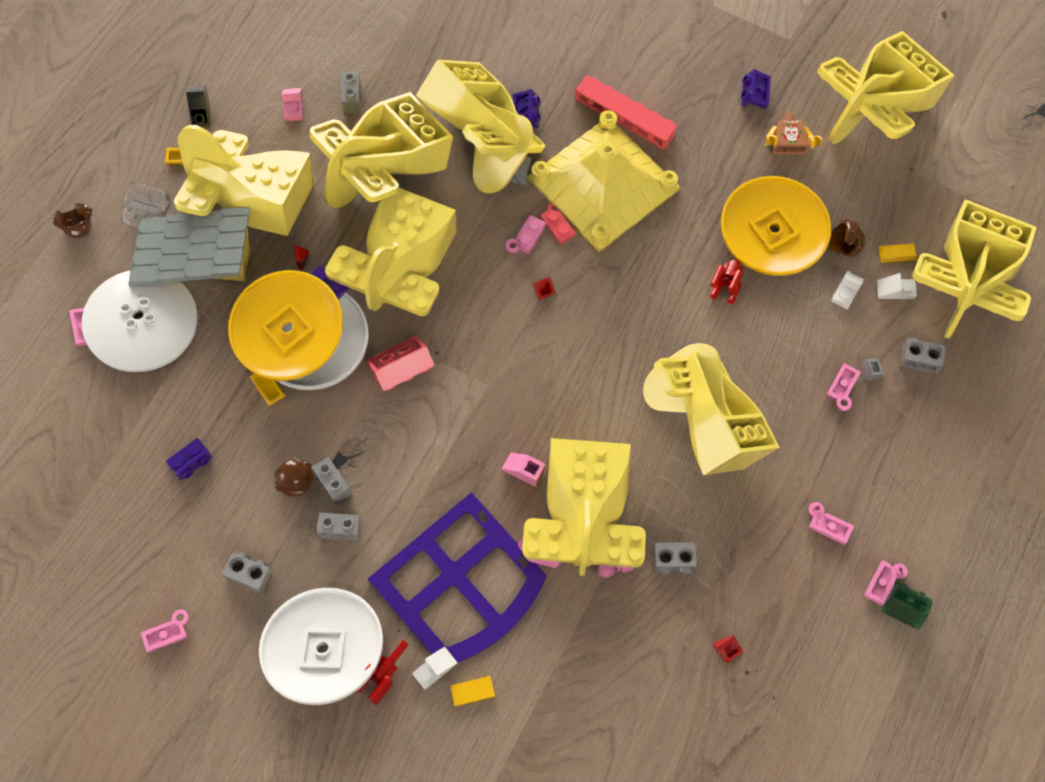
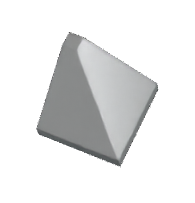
M878 359L863 360V381L885 376Z

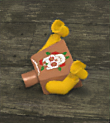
M785 113L783 120H778L777 125L773 126L766 135L765 146L773 145L772 154H806L809 144L810 148H814V145L821 147L822 137L814 136L804 126L802 120H794L792 113Z

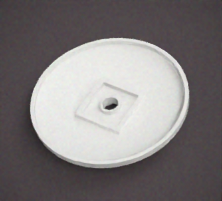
M130 271L123 272L103 282L89 297L82 315L84 339L91 352L100 361L112 368L127 372H145L158 369L177 359L190 345L198 323L195 301L189 290L181 282L129 287ZM136 313L144 314L140 319L133 318Z
M344 293L339 299L343 313V332L340 343L331 358L310 375L295 380L278 382L294 389L318 390L341 382L358 367L367 350L369 332L361 307L350 295ZM287 324V325H285L284 328H283V331H284V332H289V331H291L292 328H293V325H292V324Z
M319 588L303 592L285 602L268 620L259 645V659L262 671L270 685L279 694L291 701L306 705H323L339 701L360 689L376 670L383 650L381 624L372 607L364 599L352 592L338 588ZM320 646H328V650L326 652H318ZM368 664H371V666L367 670H365Z

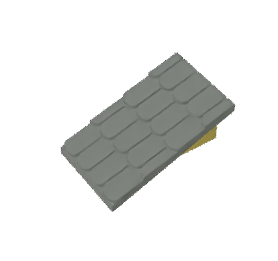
M249 207L211 211L207 216L177 214L140 220L131 271L129 273V287L212 278L245 282L250 253L247 229Z

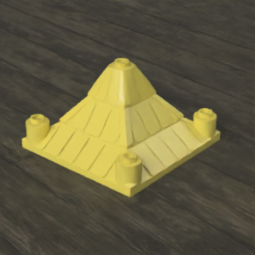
M613 111L602 112L597 125L547 161V163L543 161L534 163L532 172L528 175V180L554 204L557 210L561 211V214L598 252L606 248L680 190V186L677 184V174L670 170L663 171L617 125V115Z

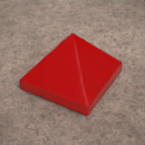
M550 276L533 284L538 300L556 293Z

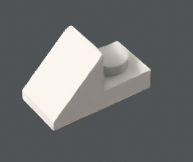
M847 271L831 301L848 309L864 279Z
M900 273L877 280L876 282L878 299H915L917 296L915 280L901 279Z
M443 647L425 659L426 662L412 674L424 690H427L453 668L457 661L446 647Z

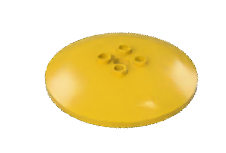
M764 176L743 183L728 197L721 214V233L729 251L746 267L766 275L787 276L810 268L822 257L831 237L830 216L822 200L804 184L786 177ZM772 226L777 227L779 232L774 233L769 228Z
M277 271L254 281L236 300L228 325L230 344L239 361L254 374L276 381L299 379L321 368L334 354L343 332V313L334 292L319 278L301 271ZM287 324H292V325H293V328H292L291 331H289V332H284V331H283V328H284L285 325H287Z

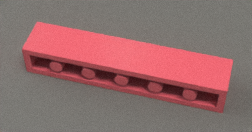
M586 75L575 90V100L600 114L604 111H613L617 115V124L663 150L666 149L676 134L677 125L673 121L663 118L657 112L647 109L641 103L629 99L627 95L615 91L611 86H606L594 77Z

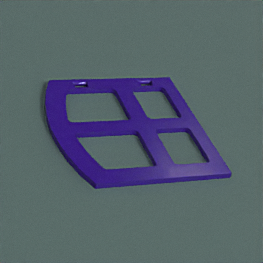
M471 492L370 576L368 581L431 654L446 647L457 663L479 654L505 636L530 609L539 595L547 575L536 563L528 561L523 556L518 543ZM482 511L489 520L483 523L477 515ZM469 513L487 532V535L457 561H452L435 542V539L464 514ZM497 547H500L527 577L520 592L503 614H499L466 577V573ZM420 551H424L442 573L415 597L407 601L392 585L389 578ZM520 556L528 562L529 565L523 568L517 561ZM455 586L487 622L488 626L474 636L447 647L420 617V612L448 588Z

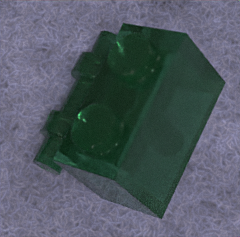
M895 581L881 612L920 630L928 617L933 599L925 596L926 594L921 591L916 592L908 588L909 585L905 583L900 584Z

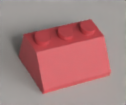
M416 335L365 360L383 391L392 390L397 384L410 381L413 376L425 373L435 366L426 345Z

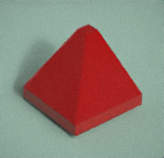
M295 245L296 263L298 269L303 270L309 256V251Z
M734 635L712 644L727 664L743 652Z

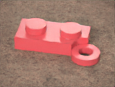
M551 202L548 205V210L540 214V219L546 222V227L561 245L573 238L576 232L563 217L559 209L556 211L552 210L554 204Z

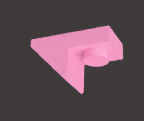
M302 88L284 89L282 98L285 121L303 120Z

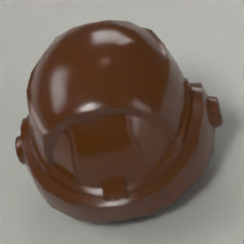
M75 203V209L60 213L57 210L53 221L54 226L61 228L71 238H81L88 234L92 226L90 216H92L91 212L93 211L91 207L87 204Z
M848 219L841 221L831 231L828 247L834 254L840 255L843 253L847 257H853L864 249L865 235L855 221Z
M292 457L283 462L275 471L277 480L275 482V489L289 497H298L306 493L314 481L310 462L300 461Z

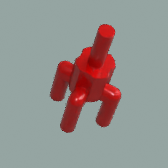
M736 258L726 262L725 266H718L710 283V286L713 287L710 294L711 299H717L722 285L729 287L728 291L731 292L727 302L732 305L735 303L742 287L740 279L743 275V266L740 265Z
M404 640L401 641L388 659L384 656L380 658L379 664L372 676L357 690L360 693L370 680L375 682L378 686L368 697L375 706L393 684L391 677L398 670L395 662L409 646ZM368 664L365 670H367L371 666V664Z

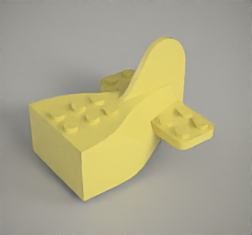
M903 31L876 44L861 67L860 73L839 57L822 63L817 71L821 79L825 80L835 91L848 100L846 108L830 133L829 141L832 144L842 141L864 116L881 129L888 138L898 139L911 132L915 122L905 113L921 112L933 108L955 75Z
M437 60L416 94L430 109L456 128L463 130L465 139L475 145L473 180L476 187L484 193L501 191L510 182L528 153H541L545 148V144L533 133L530 121L526 117L517 114L514 103L505 87L479 62Z
M411 92L374 105L362 116L352 131L339 120H331L313 126L310 129L311 140L330 159L327 167L324 198L333 208L347 205L356 197L358 192L369 202H377L395 195L398 192L399 184L390 174L420 175L445 170L453 141V135Z
M188 125L184 127L178 136V146L184 170L188 177L174 199L175 208L181 212L207 216L212 211L216 202L223 209L249 207L250 212L247 226L288 236L314 186L310 153L272 151L243 156L249 145L248 138L245 135L224 130L216 131L212 135L199 126Z
M398 187V192L395 195L384 198L379 202L367 233V254L344 245L337 247L325 268L326 277L329 280L365 294L367 307L372 311H377L383 303H388L418 316H426L439 294L438 283L426 277L431 275L440 265L456 234V210Z
M964 200L949 230L944 245V251L949 261L923 253L920 255L912 274L913 279L918 283L925 284L958 298V305L945 331L944 338L949 339L964 311L973 304L1013 321H1022L1031 301L1030 295L1003 282L1012 280L1018 273L1028 255L1037 227Z
M704 343L691 344L669 358H661L654 363L655 368L651 370L644 382L643 395L645 401L651 408L658 411L687 413L692 447L703 475L744 470L780 448L762 412L731 381L714 347Z
M551 438L547 507L552 520L530 518L525 522L522 553L525 558L573 563L574 566H579V576H584L586 567L591 565L634 568L642 566L645 559V530L639 526L617 525L623 514L627 498L631 444Z

